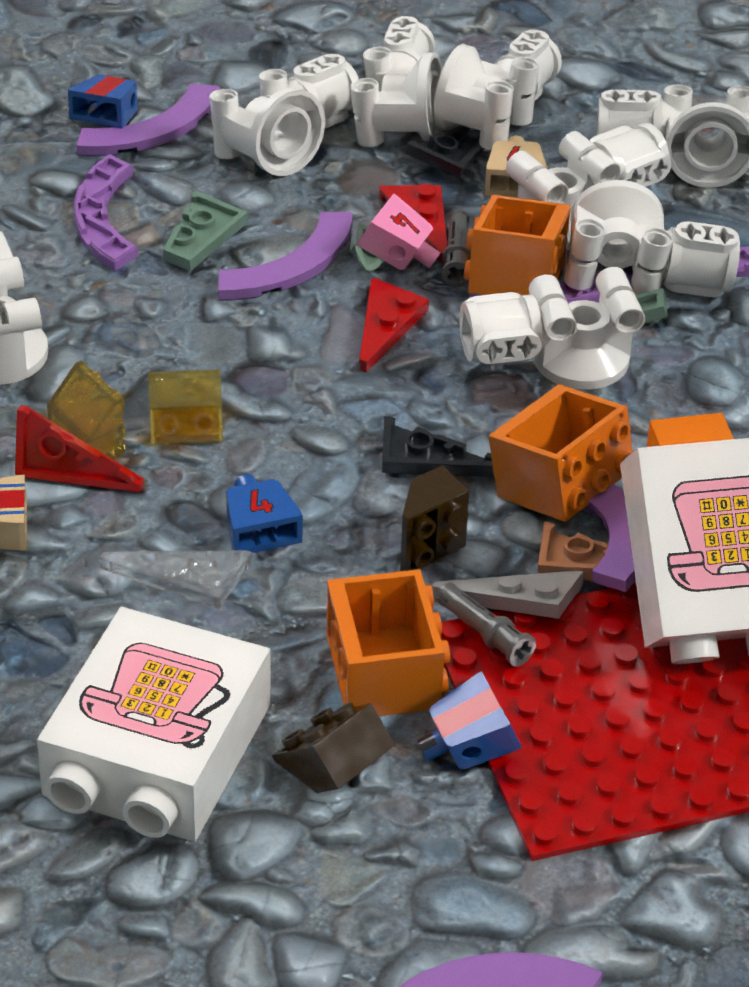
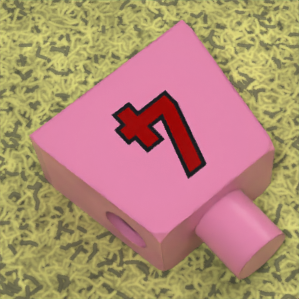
M395 194L390 197L371 221L357 243L362 249L400 270H405L413 258L430 269L441 253L425 242L433 230L432 225Z

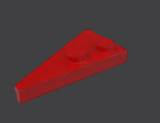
M379 185V199L382 202L388 201L395 194L432 225L433 230L425 241L441 252L437 259L444 263L443 251L448 245L441 185Z
M371 279L359 357L360 371L367 373L429 310V299L379 279Z
M21 405L17 409L15 475H25V478L141 492L143 489L144 478L29 407Z

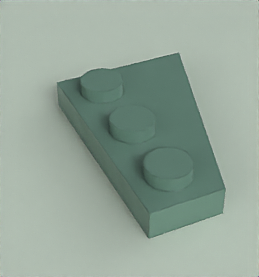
M194 190L191 196V203L189 207H185L179 226H175L163 248V260L188 271L193 270L248 223V212Z

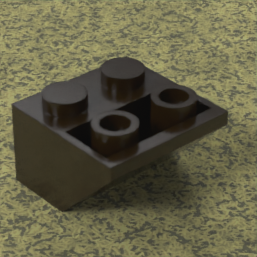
M440 466L411 480L402 515L400 571L416 570L425 567L433 561L466 547L469 490L444 466Z
M348 703L334 712L332 708H327L317 713L310 719L313 724L305 731L299 729L286 736L281 741L284 746L271 756L278 765L316 793L341 788L394 747L395 743L371 703L356 707L353 703Z

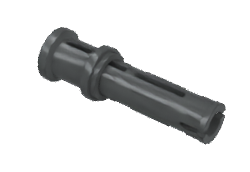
M455 210L449 215L448 247L443 251L444 266L442 268V278L448 285L453 287L464 286L469 282L464 280L466 261L471 260V250L466 248L469 215L466 216L467 213L463 210Z
M447 582L440 587L437 593L446 599L439 595L436 596V602L479 632L487 647L501 651L506 655V660L513 666L523 665L530 659L536 647V640L532 635L518 631L514 628L513 622L506 616L493 615L452 582Z

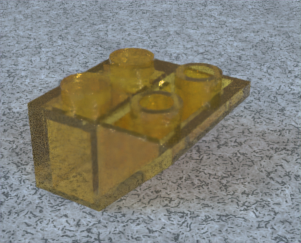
M82 360L76 362L47 403L48 420L112 459L125 453L124 437L126 436V429L123 424L125 403L122 395L117 390H113L103 381L97 371H92Z
M220 369L148 372L151 444L223 442Z

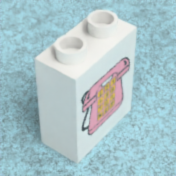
M749 438L637 448L620 463L645 648L669 645L672 664H688L719 658L718 640L746 638L749 656Z
M120 607L37 738L42 796L49 798L54 805L69 813L83 814L90 810L126 821L132 829L148 837L158 838L169 834L196 842L271 705L270 648Z

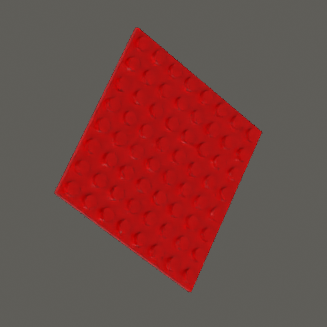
M633 583L626 592L607 588L577 594L559 619L504 610L491 612L495 616H506L513 622L514 628L521 633H529L536 640L533 655L527 662L518 667L511 665L506 660V655L498 649L494 650L484 644L482 635L461 619L441 622L442 635L440 638L441 640L448 641L450 649V664H444V668L454 690L482 671L522 748L486 762L531 861L749 812V656L746 638L718 640L719 658L697 663L672 664L669 645L648 648L644 646L636 583Z

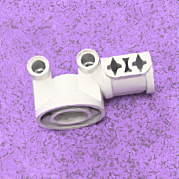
M404 16L392 20L384 37L383 47L369 48L363 53L366 78L355 80L350 85L357 142L363 147H374L382 144L385 141L384 131L417 132L424 141H429L430 135L438 134L441 131L435 125L433 107L442 65L439 55L434 52L435 40L433 34L414 17Z
M527 30L510 44L509 53L502 56L495 64L481 61L476 48L465 44L458 45L448 57L437 84L433 107L434 122L437 128L448 131L463 125L480 130V146L487 150H492L493 144L497 140L508 141L510 124L524 126L532 122L534 102L541 96L543 85L550 83L559 74L562 59L557 45L549 39L547 33L540 30Z
M338 54L323 55L298 65L293 70L294 76L288 79L287 72L284 70H265L259 74L261 97L252 100L245 109L239 107L238 93L235 90L219 89L213 91L209 97L215 156L221 159H232L243 153L253 158L261 169L272 175L287 176L298 172L316 154L322 142L324 130L348 118V110L353 109L350 85L359 79L356 71L345 61V57Z
M679 84L665 87L663 100L659 93L648 90L604 91L598 99L597 135L621 126H629L632 129L643 123H650L656 126L667 142L672 170L689 184L704 188L724 186L740 178L749 168V87L747 86L729 88L727 91V104L709 102L693 107L692 89ZM715 127L722 129L718 135L712 138H704L697 134L698 131L704 128Z
M643 123L635 126L633 129L629 126H621L599 134L590 140L580 132H570L562 139L559 145L560 155L568 161L567 168L558 167L548 170L528 152L518 151L508 160L506 173L518 183L517 198L571 205L572 210L576 199L595 184L610 180H626L647 187L663 180L668 175L672 165L668 145L663 134L656 126L650 123ZM569 221L567 250H570V221Z
M605 181L585 190L576 199L572 207L570 216V252L563 279L573 289H589L593 285L599 262L608 268L619 267L622 269L633 266V276L630 285L635 295L660 289L663 282V285L673 292L718 297L724 292H731L733 289L739 264V235L729 227L697 222H682L677 227H671L666 231L664 230L662 205L652 191L632 181Z
M0 231V385L18 382L32 376L42 368L48 357V342L45 333L41 329V314L36 298L16 301L8 297V290L24 287V277L19 258L12 256L2 231Z
M609 267L602 270L596 278V286L600 293L598 303L589 300H578L568 303L556 277L544 274L536 277L530 283L528 288L530 295L521 296L516 292L475 296L467 299L460 306L459 324L462 346L468 361L480 360L485 364H496L533 358L538 371L556 384L573 389H597L617 382L627 372L632 335L644 325L645 314L625 272L619 267Z

